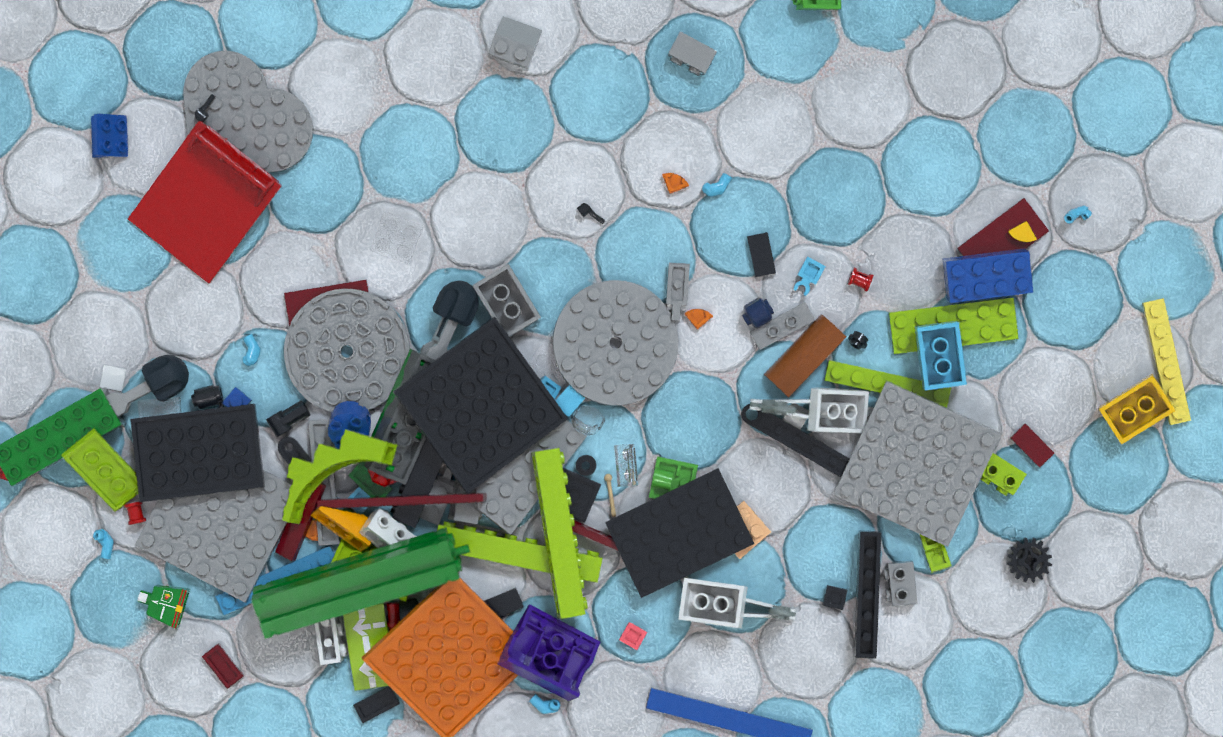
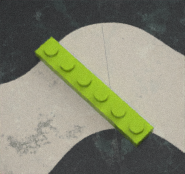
M828 360L824 381L881 393L887 380L944 407L948 405L951 387L924 390L921 380Z

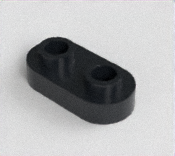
M285 437L278 443V451L288 465L291 463L292 457L312 462L309 455L295 438ZM287 443L292 444L293 449L291 451L286 450L285 446Z

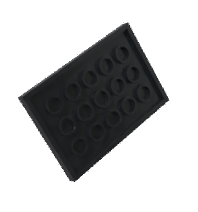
M256 404L130 419L139 502L265 487Z
M719 468L605 522L641 598L754 544Z

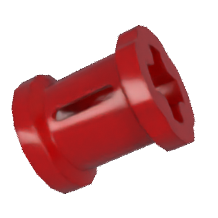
M854 267L847 285L853 284L867 292L874 275L862 273Z
M138 501L124 505L129 516L128 525L147 521L143 516L141 508L143 502Z

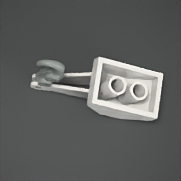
M815 387L811 388L810 399H750V410L809 419V431L862 433L867 423L869 391ZM787 403H810L809 414L796 412V407L787 405Z
M684 578L678 619L742 628L743 617L795 620L796 609L747 599V586ZM745 603L771 608L769 609L770 614L744 612Z

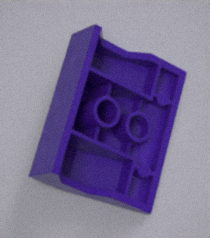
M528 605L506 643L498 665L567 701H571L580 696L579 686L584 673L593 663L600 641L542 610Z

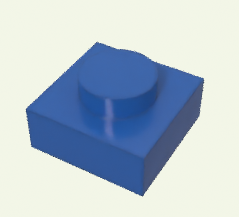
M235 387L222 403L226 407L248 405L252 399Z

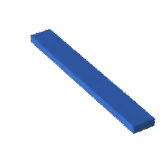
M652 687L646 709L754 737H811L813 731L810 728Z

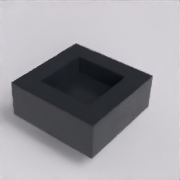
M827 585L822 605L843 610L848 590Z

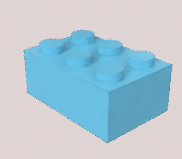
M950 321L914 326L922 388L924 390L967 385L959 322Z

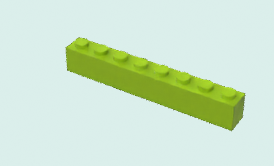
M559 448L531 452L557 618L564 619L586 615L585 610L588 609L586 597L582 595L584 580L582 576H579L578 569L581 568V561L579 555L576 556L575 547H578L576 535H573L572 531L574 517L569 512L571 498L570 494L566 493L565 485H568V478L566 472L563 473L562 464L565 463L564 454L560 452Z
M444 521L443 524L438 525L437 531L447 527L448 533H453L456 543L455 548L466 544L469 545L471 552L463 554V556L550 573L546 545L537 544V539L526 538L523 541L518 540L517 535H509L505 533V537L498 536L497 531L485 529L484 533L476 531L477 527L464 525V528L456 527V523ZM575 547L576 556L579 555L581 561V568H578L579 576H582L583 580L598 583L603 557L599 556V552L596 551L578 552L579 548Z

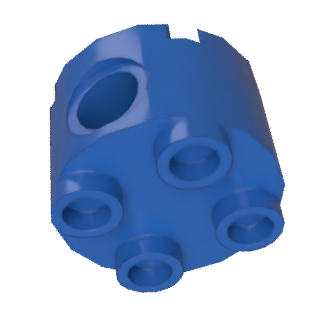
M345 401L339 403L330 414L328 435L336 448L340 449V441L345 430L370 435L371 415L365 406H360L355 401Z

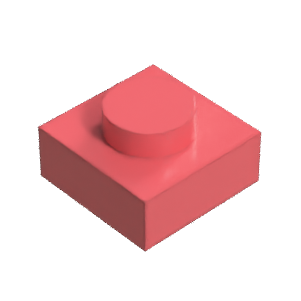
M629 621L619 641L638 650L647 631Z

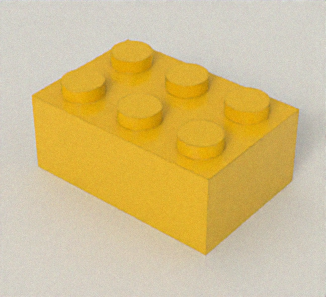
M1150 374L1099 406V411L1121 445L1176 411L1153 374Z

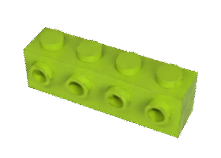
M992 453L980 480L988 485L990 482L997 485L996 490L1005 496L1008 493L1014 496L1027 474Z

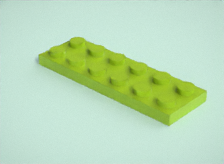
M1014 298L889 313L893 354L918 351L914 326L950 321L959 322L962 346L1019 339Z

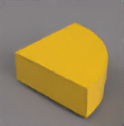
M1027 221L1007 231L1011 237L1021 242L1037 240Z

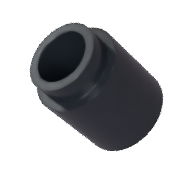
M214 384L195 389L194 394L191 395L194 407L198 406L199 410L219 405V402L224 401L220 386H214Z

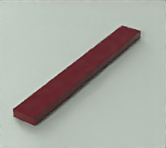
M484 492L317 500V508L320 506L350 508L475 503L486 501L487 494Z

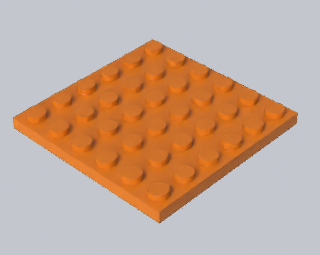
M461 578L437 586L361 657L441 737H453L518 676L498 665L504 647L513 630Z

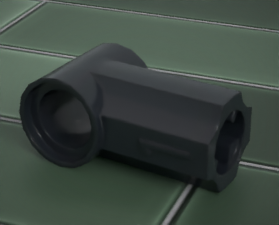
M300 400L286 410L275 413L267 418L266 421L275 436L279 437L311 414L304 402Z

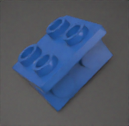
M94 114L91 116L92 158L128 157L127 116L113 114Z

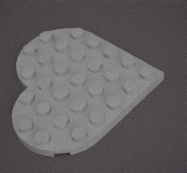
M217 51L202 57L190 69L183 90L187 136L197 122H199L195 118V111L202 107L210 95L213 94L215 99L208 109L205 110L209 117L203 123L210 126L224 138H227L231 144L268 173L279 172L293 167L308 152L313 139V122L308 109L293 94L281 89L267 88L266 79L262 71L251 59L233 51Z

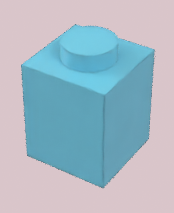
M569 385L555 401L564 414L569 417L585 397Z

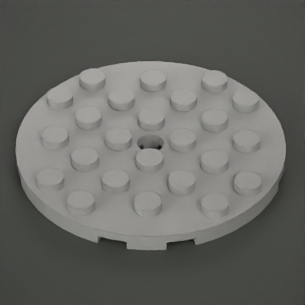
M603 281L590 285L578 292L561 311L553 333L554 358L564 380L583 397L603 405H628L641 401L653 394L669 377L678 354L677 328L675 322L672 321V315L667 310V306L650 290L628 281ZM617 337L621 339V347L618 349L612 348L610 345L611 338Z
M337 289L313 298L295 315L285 337L284 360L293 385L313 405L332 412L339 403L355 401L360 406H365L370 410L388 399L410 350L407 331L402 320L384 300L362 290ZM345 345H349L353 349V354L348 358L341 354V349Z

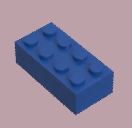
M1025 248L942 259L946 298L950 303L1033 293L1030 253Z

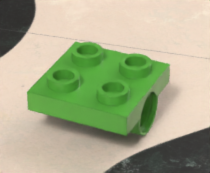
M657 456L649 498H656L694 480L698 465Z

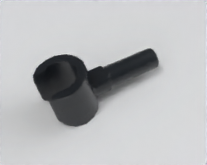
M213 94L210 95L202 107L195 111V118L198 121L204 122L209 117L205 110L208 109L215 99Z
M583 203L577 208L583 217L589 213L591 217L601 224L605 222L588 204Z

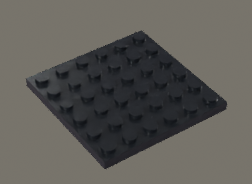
M496 317L491 318L392 391L466 494H469L568 419Z

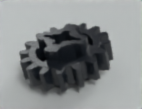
M1026 537L1023 538V543L1018 540L1015 541L1017 547L1010 546L1009 548L1013 552L1006 555L1011 558V561H1008L1006 565L1013 567L1009 572H1016V579L1022 576L1025 583L1028 578H1030L1032 583L1035 582V577L1042 580L1041 574L1043 572L1048 574L1049 572L1046 567L1052 566L1048 562L1052 555L1046 554L1049 547L1042 548L1044 542L1040 540L1036 544V538L1033 537L1030 542H1028ZM1031 546L1036 547L1041 554L1033 553ZM1022 549V554L1016 558L1017 553ZM1028 554L1034 558L1030 566L1024 562L1025 559H1028ZM1042 562L1040 569L1036 571L1037 565ZM1017 566H1024L1027 574L1022 573Z

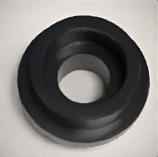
M854 331L853 334L849 335L848 339L852 347L858 350L861 348L866 349L868 338L858 331Z
M590 455L580 456L576 461L578 473L584 476L593 474L596 470L595 459ZM585 461L589 462L590 468L583 469L582 463Z

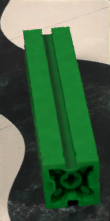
M447 527L437 532L432 531L270 581L265 585L254 586L251 602L256 616L259 618L264 638L267 639L275 634L280 635L436 587L448 581L460 579L459 572L462 571L460 555L471 552L470 547L466 544L455 548L456 543L453 533H448Z

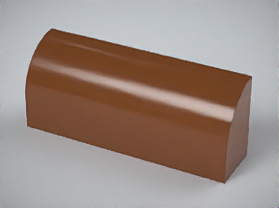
M821 314L764 375L787 397H790L846 336Z

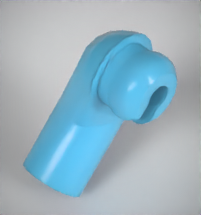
M723 173L718 183H705L702 187L703 193L710 197L723 194L732 177Z
M1083 205L1071 209L1064 216V220L1069 224L1073 223L1079 216L1086 220L1092 215V212L1088 209L1089 207Z
M250 334L243 338L248 347L246 356L243 357V363L246 366L254 365L258 361L261 352L255 338Z
M96 530L93 533V538L102 545L100 557L110 559L114 541L106 530Z
M537 694L529 700L542 714L555 713L560 709L561 705L557 699L543 701Z

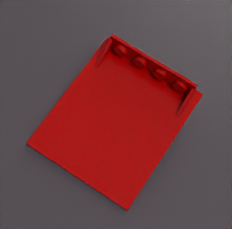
M199 121L128 217V220L210 284L277 194L281 184L231 144L227 138H224L210 126Z

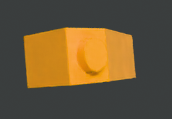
M320 506L311 514L314 519L360 552L370 546L371 542L359 533L368 519L367 516Z

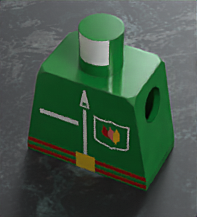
M155 585L152 593L141 590L137 602L148 605L146 612L148 616L177 629L181 624L190 589Z

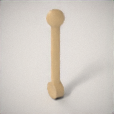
M606 474L604 480L607 482L612 517H616L611 486L612 475Z

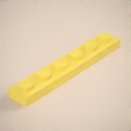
M1164 298L1144 302L1142 305L1160 386L1176 410L1167 416L1169 425L1191 421Z

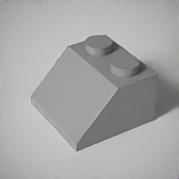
M503 16L494 35L488 55L528 70L542 30Z

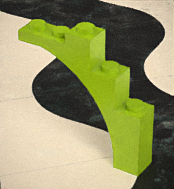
M345 430L340 441V449L318 444L313 462L292 457L291 463L288 466L287 478L293 479V483L289 489L287 504L283 509L282 520L300 524L305 504L311 494L327 477L339 469L351 464L368 461L392 465L397 444Z

